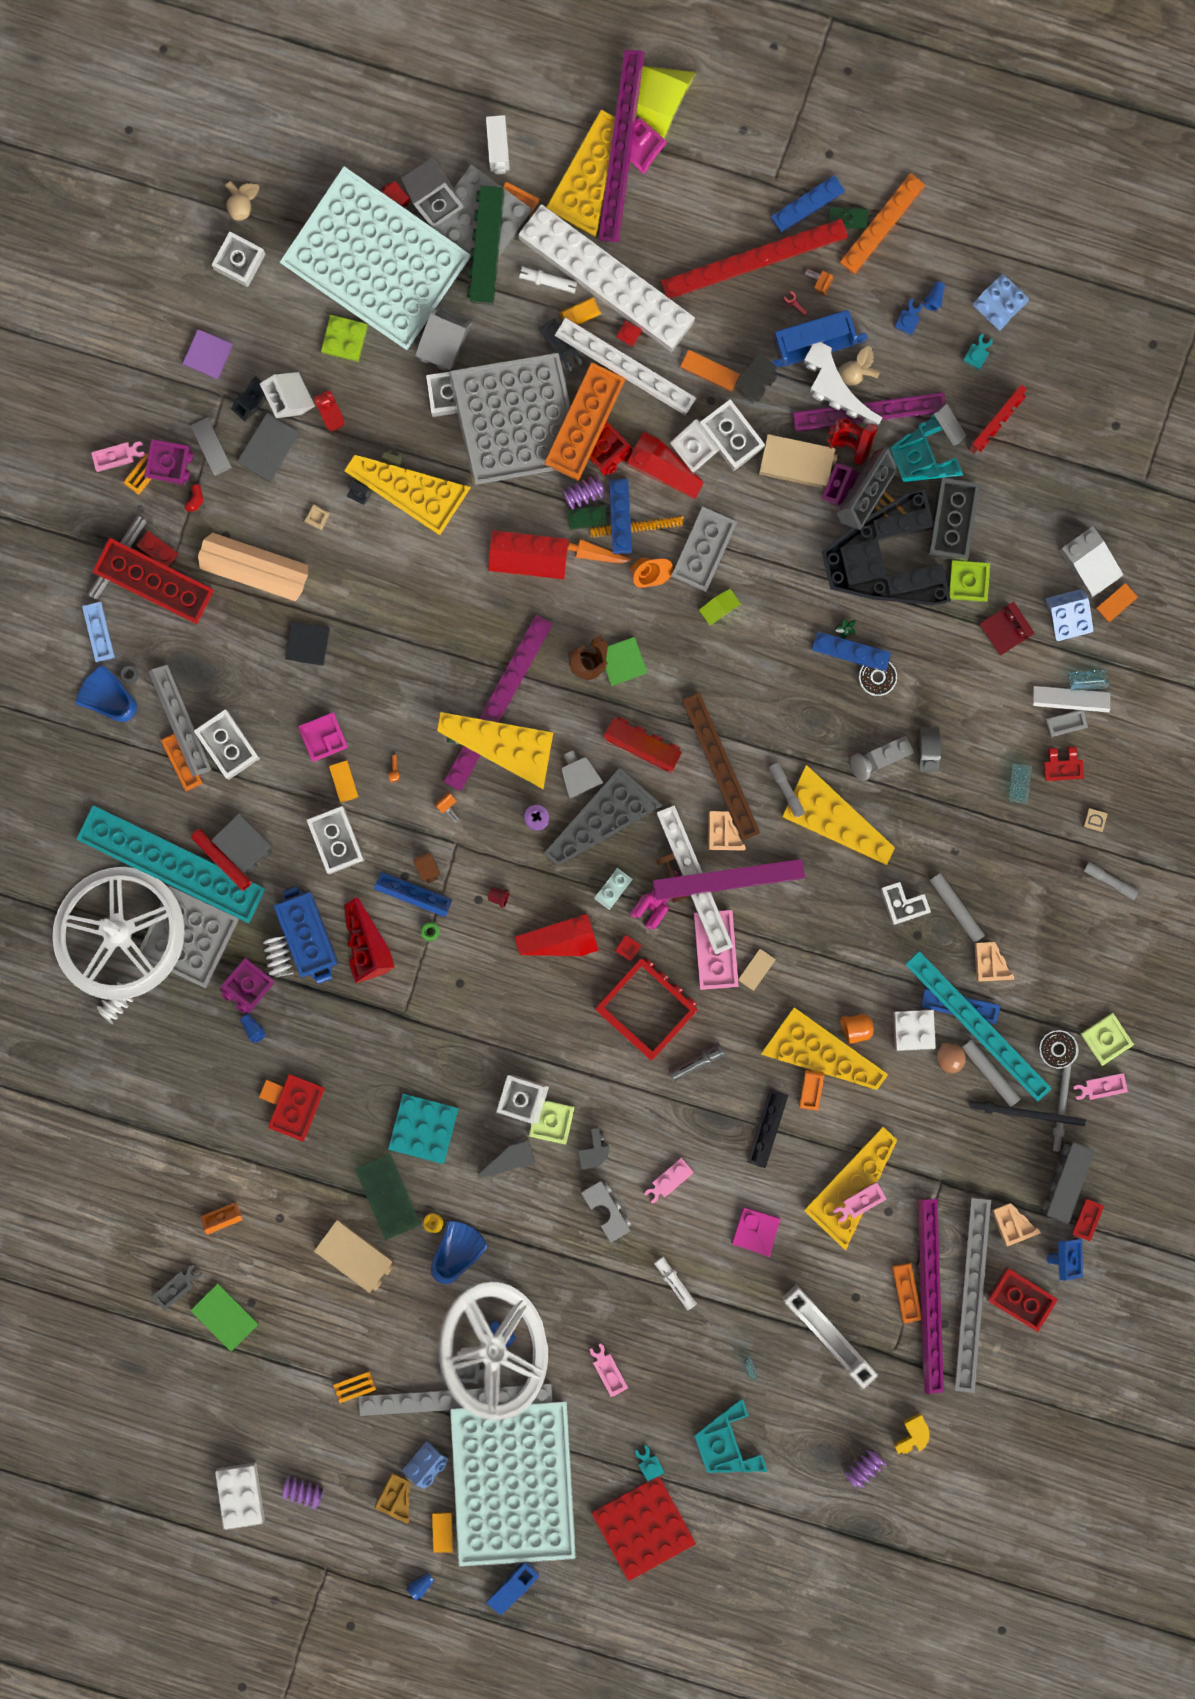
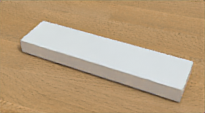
M1034 686L1033 706L1109 712L1110 693Z

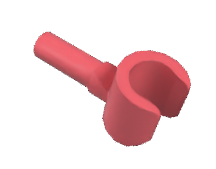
M790 291V295L794 298L787 300L784 297L786 304L793 305L804 316L807 312L796 301L795 293Z

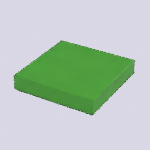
M635 637L608 646L606 657L608 665L605 670L611 686L647 674Z

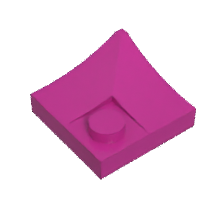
M640 117L635 121L630 162L645 174L652 161L667 142Z
M334 712L298 726L312 762L348 748Z
M743 1206L732 1244L770 1257L780 1218Z

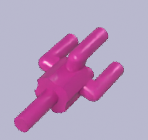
M675 871V874L678 877L680 874L677 871ZM653 889L651 893L642 895L629 915L634 919L636 917L640 918L646 908H648L653 914L644 926L649 930L652 928L656 929L669 909L666 905L669 899L655 900Z

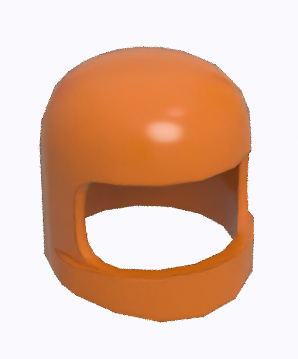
M861 1013L851 1017L846 1015L840 1018V1024L848 1044L866 1041L873 1036V1022L867 1014Z

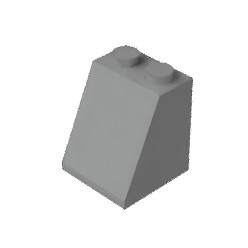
M433 157L402 177V181L413 204L432 228L464 208L443 169Z
M438 306L430 313L415 356L419 357V360L424 363L431 362L436 364L441 370H451L457 361L473 320Z

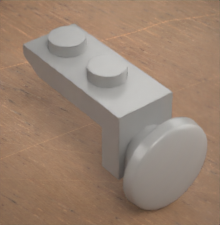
M904 736L863 756L859 753L854 754L850 759V766L854 775L859 780L865 781L870 778V773L913 754L914 751L907 736Z

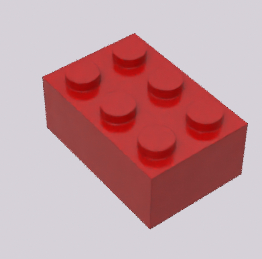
M1005 1267L986 1298L988 1302L1036 1332H1039L1058 1301L1056 1297L1008 1267Z

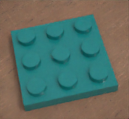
M403 1093L388 1150L444 1164L459 1108Z

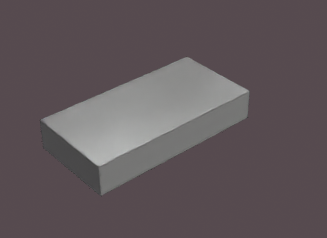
M948 404L941 406L934 413L953 446L959 444L967 436Z
M1077 710L1045 719L1050 738L1088 728L1084 710Z

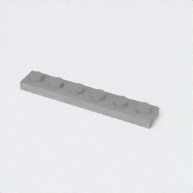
M168 665L151 669L149 675L192 777L211 771V767L194 732L195 729Z

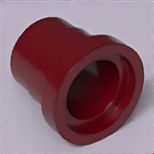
M492 887L488 895V901L498 904L501 908H505L510 896V890Z

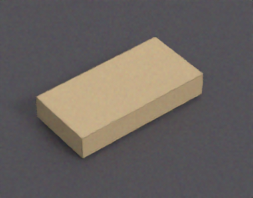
M759 949L738 980L754 991L776 959Z

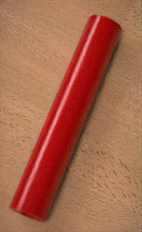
M201 829L196 830L191 835V839L242 891L251 885L252 881Z

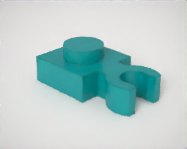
M984 334L979 336L978 346L972 344L963 362L977 370L981 369L989 355V352L985 351V349L989 348L993 343V339H990L987 344L983 343L982 338Z
M645 1444V1454H640L638 1449L635 1450V1453L639 1459L643 1460L639 1463V1466L647 1481H650L665 1473L656 1454L650 1457V1449Z

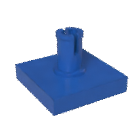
M1074 1238L1058 1241V1253H1048V1264L1059 1265V1280L1067 1281L1083 1277L1082 1239Z

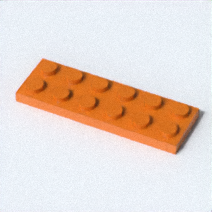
M591 362L544 462L545 465L579 481L626 380L625 378Z

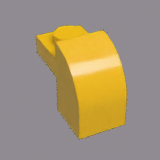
M918 1413L903 1421L910 1435L893 1444L898 1454L910 1452L913 1450L912 1446L916 1445L920 1452L929 1441V1428L921 1413Z

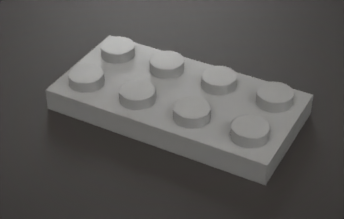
M702 506L671 577L706 592L737 521Z

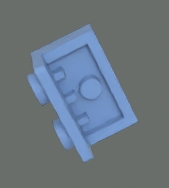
M426 1441L402 1472L416 1486L425 1489L432 1484L435 1476L445 1468L449 1459L442 1455L430 1442Z

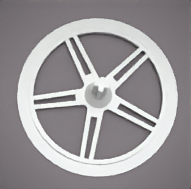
M114 867L100 870L76 884L62 901L53 926L54 953L63 973L82 991L108 1000H123L137 997L160 984L177 963L183 947L185 934L183 914L172 891L158 878L156 879L138 869L129 867ZM115 880H117L119 913H115L114 910ZM121 880L136 882L149 888L161 900L164 907L125 921ZM110 881V920L95 921L70 915L74 906L84 894L92 888ZM164 911L167 912L144 924L135 926V923ZM168 918L170 931L168 944L161 960L153 968L131 940V935ZM68 919L100 925L99 930L68 923ZM67 926L104 937L103 943L84 974L77 969L68 953L66 945ZM118 946L121 947L145 975L139 980L124 985H105L94 981ZM130 946L133 947V949L140 956V958L143 960L146 966L150 969L149 973H147L144 970V968L139 964V962L127 950ZM105 948H107V953L105 954L97 968L94 970L90 978H87L91 970L95 966L96 962L98 961L99 957L101 956L102 952Z
M482 1283L465 1291L450 1308L443 1325L440 1340L442 1369L451 1392L459 1403L472 1414L489 1420H503L514 1417L524 1411L539 1393L545 1379L548 1364V1345L542 1320L534 1305L523 1293L504 1283ZM487 1296L497 1297L513 1305L494 1336L475 1302L479 1298ZM465 1310L481 1345L478 1347L461 1348L457 1353L458 1355L451 1358V1341L454 1327L459 1316ZM521 1317L525 1320L531 1335L533 1346L532 1364L508 1352L505 1347ZM509 1325V1327H508V1329L506 1330L505 1334L502 1336L503 1332L505 1331V1329H506L507 1326ZM510 1358L514 1360L515 1362L530 1369L531 1372L508 1362L507 1359ZM458 1359H473L456 1365L452 1364V1361ZM481 1361L485 1363V1404L473 1399L463 1389L454 1369ZM500 1364L529 1377L521 1392L514 1399L498 1406Z

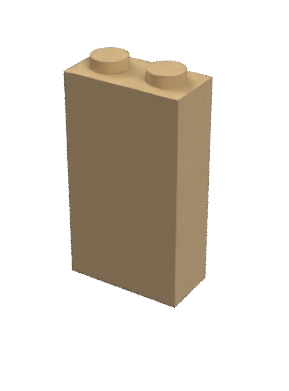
M768 434L759 475L826 489L832 474L831 467L836 465L838 454H834L835 448L830 449V447Z
M339 1219L314 1250L315 1253L369 1293L372 1289L375 1291L382 1283L380 1278L383 1274L388 1275L394 1267L391 1264L394 1261L392 1258Z

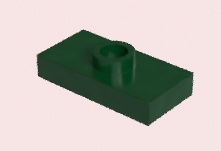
M830 207L829 223L842 219L845 229H867L868 209Z

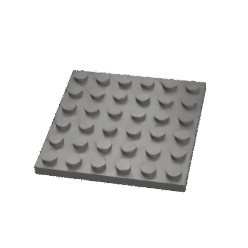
M559 353L449 372L473 485L557 471L545 465L544 462L570 409Z

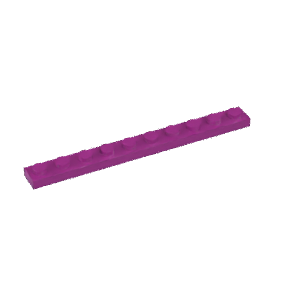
M624 50L598 239L601 242L619 243L645 52L640 50Z
M538 615L535 616L479 719L500 722L553 626L552 623ZM463 746L444 783L461 791L481 755Z
M932 1198L918 1200L925 1394L944 1392L937 1199Z

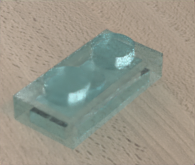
M1107 670L1068 673L1071 691L1109 688L1110 682Z
M1012 764L1008 802L1028 804L1031 765Z

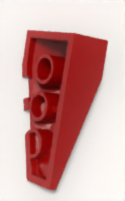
M645 432L641 435L627 462V467L693 499H696L704 483L660 439Z
M588 914L514 937L520 955L583 956L599 951Z

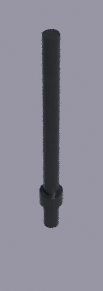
M986 1101V1103L970 1102V1108L984 1110L985 1113L992 1114L997 1112L1084 1127L1086 1119L995 1105L994 1102Z

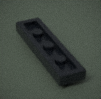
M773 1089L769 1090L749 1154L748 1163L766 1168L788 1094Z

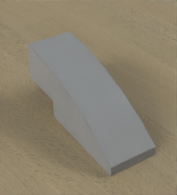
M208 417L191 425L213 474L216 476L231 469L232 466Z

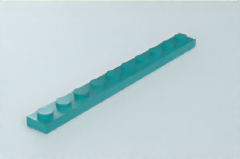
M920 951L916 952L905 963L1037 1101L1052 1089Z

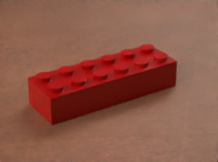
M109 538L93 570L94 574L198 625L214 593L213 589L112 538Z

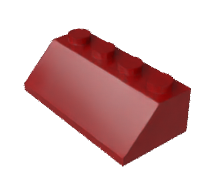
M492 531L488 571L564 580L569 541L564 538Z
M613 718L603 736L605 741L672 774L682 754L679 751V746L673 743L667 745L662 742L663 738L655 734L651 737L645 734V729L637 725L635 728L628 725L629 721L624 718Z

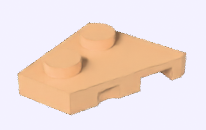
M709 811L708 850H746L738 835L739 832L732 822L730 813Z
M995 942L974 943L976 982L1014 980V976L1006 966V961L1000 955L999 948Z
M1011 1203L992 1210L1005 1246H1010L1040 1234V1230L1035 1228Z

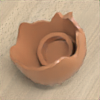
M942 1043L937 1053V1060L944 1072L954 1074L964 1067L966 1056L959 1045Z

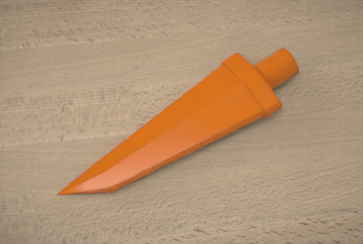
M580 539L579 544L569 542L568 550L577 552L575 558L619 564L633 560L620 554H613V551Z

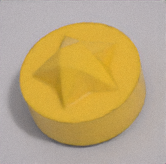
M430 1213L425 1216L423 1227L427 1232L437 1233L443 1227V1219L438 1214Z

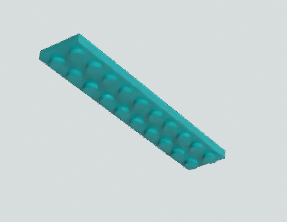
M94 805L76 839L247 923H250L266 890L252 882L246 890L242 891L216 864Z

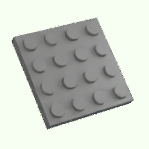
M470 165L454 187L464 208L433 228L470 255L471 248H475V240H472L473 229L477 228V221H474L475 209L478 210L479 202H476V192L480 190L481 185L501 187L473 165ZM505 190L499 257L533 211V209L507 190Z
M169 886L181 907L185 929L183 947L177 963L171 972L207 988L239 918ZM164 911L159 914H156L154 919L166 914L167 912ZM168 918L149 927L139 948L147 961L155 965L161 960L168 944L170 932Z

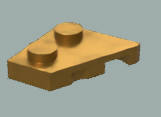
M391 1472L374 1508L408 1524L409 1480Z

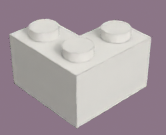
M900 882L880 888L892 925L931 913L925 894L906 900Z

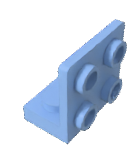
M1083 589L1045 598L1046 605L1052 615L1057 641L1093 632L1089 600Z

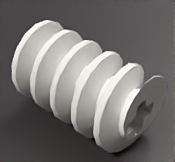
M284 937L272 938L263 942L264 945H269L264 951L271 953L266 957V960L272 961L267 965V967L273 968L269 975L275 977L294 974L291 971H287V969L292 967V964L286 963L291 957L284 955L289 952V949L283 948V946L288 944L287 941H282Z
M117 982L116 984H117V985H124L125 983L122 984V983ZM133 998L109 1001L102 999L101 1002L104 1006L97 1005L96 1008L108 1022L113 1024L111 1018L117 1020L116 1012L122 1014L121 1006L128 1008L126 1000L133 1002Z

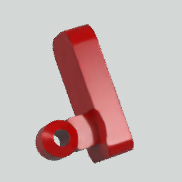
M326 391L314 398L329 431H336L345 425L344 418L332 392Z

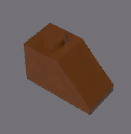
M431 852L413 859L423 882L431 883L438 880L437 876L441 875Z

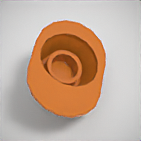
M642 557L629 567L633 575V583L639 588L663 584L673 573L671 561L664 558L650 559Z

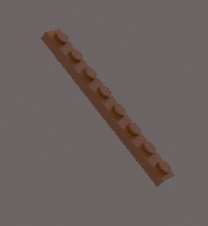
M700 692L683 699L684 707L742 841L760 834Z

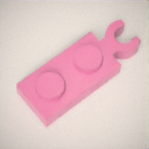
M127 442L91 452L96 471L100 472L134 462L133 456L144 457L146 455L144 451L137 452V448L143 446V443L136 442L130 447V444Z
M1124 1073L1086 1080L1085 1087L1082 1085L1073 1086V1089H1081L1082 1091L1081 1095L1075 1096V1099L1078 1100L1083 1099L1086 1095L1089 1096V1100L1128 1092Z
M680 1158L652 1182L655 1187L647 1189L644 1195L654 1193L655 1197L651 1200V1203H655L658 1200L659 1194L666 1197L694 1172Z
M875 1182L844 1200L845 1207H837L833 1212L842 1211L843 1217L838 1220L843 1222L847 1219V1215L851 1214L852 1218H855L886 1200V1197L878 1183Z
M599 1343L601 1351L595 1353L593 1348H590V1353L598 1359L593 1364L610 1396L613 1397L628 1389V1386L611 1354L609 1353L605 1356L604 1346L602 1343Z

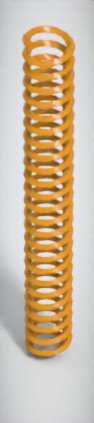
M682 515L681 518L680 516L677 518L674 516V519L670 517V521L668 517L666 520L665 518L662 520L659 518V520L655 519V523L653 519L651 523L650 520H647V523L645 520L643 523L642 521L640 523L636 521V526L632 522L631 532L633 533L634 529L637 532V526L639 532H641V526L643 531H645V526L647 531L649 527L651 531L653 527L656 530V523L658 529H660V524L662 529L664 524L666 529L668 524L670 528L672 525L675 527V521L677 527H679V521L680 525L683 526L684 516ZM610 524L609 527L607 525L606 527L602 526V530L600 526H598V530L597 527H594V530L591 527L590 537H592V533L594 538L596 534L597 537L600 534L603 537V531L605 536H607V531L610 536L612 525Z

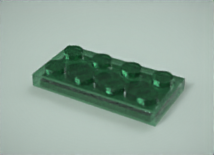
M391 1154L355 1169L385 1240L421 1225Z

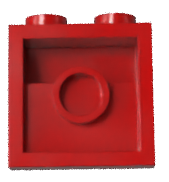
M606 421L589 459L605 476L607 473H614L621 461H627L633 450L628 442Z

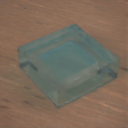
M752 1357L745 1359L749 1378L751 1380L757 1379Z

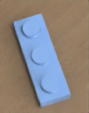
M102 602L82 606L95 662L115 658Z

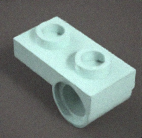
M617 868L594 899L610 910L633 879Z

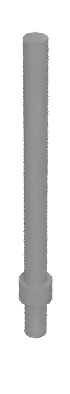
M1071 1065L1063 1068L1058 1115L1065 1116ZM1056 1122V1128H1053V1151L1060 1152L1062 1137L1065 1134V1129H1063L1064 1123Z

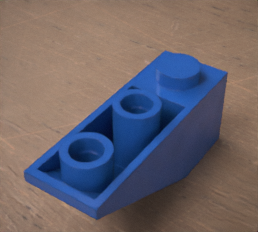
M520 1562L486 1603L502 1615L539 1577V1571L529 1562Z

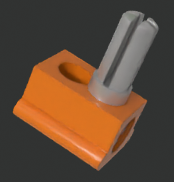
M807 269L805 275L817 280L814 287L815 291L826 295L834 279L833 275L824 271L820 274Z
M447 792L434 805L442 814L445 812L454 823L457 821L452 815L459 821V817L450 808L456 802V799Z

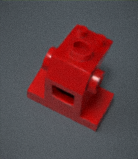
M837 419L835 425L830 427L828 436H831V438H828L827 442L830 443V449L835 445L838 447L847 445L853 448L856 453L854 462L861 465L869 458L878 426L871 423L864 429L852 423L849 419ZM849 433L857 435L858 440L850 437Z

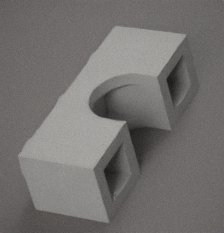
M600 1180L581 1191V1194L590 1209L599 1205L606 1206L609 1209L610 1218L601 1224V1227L611 1243L630 1232L629 1226L632 1224L626 1215L622 1216L619 1210L622 1207L618 1200L611 1198L609 1193L612 1190L608 1183H603Z

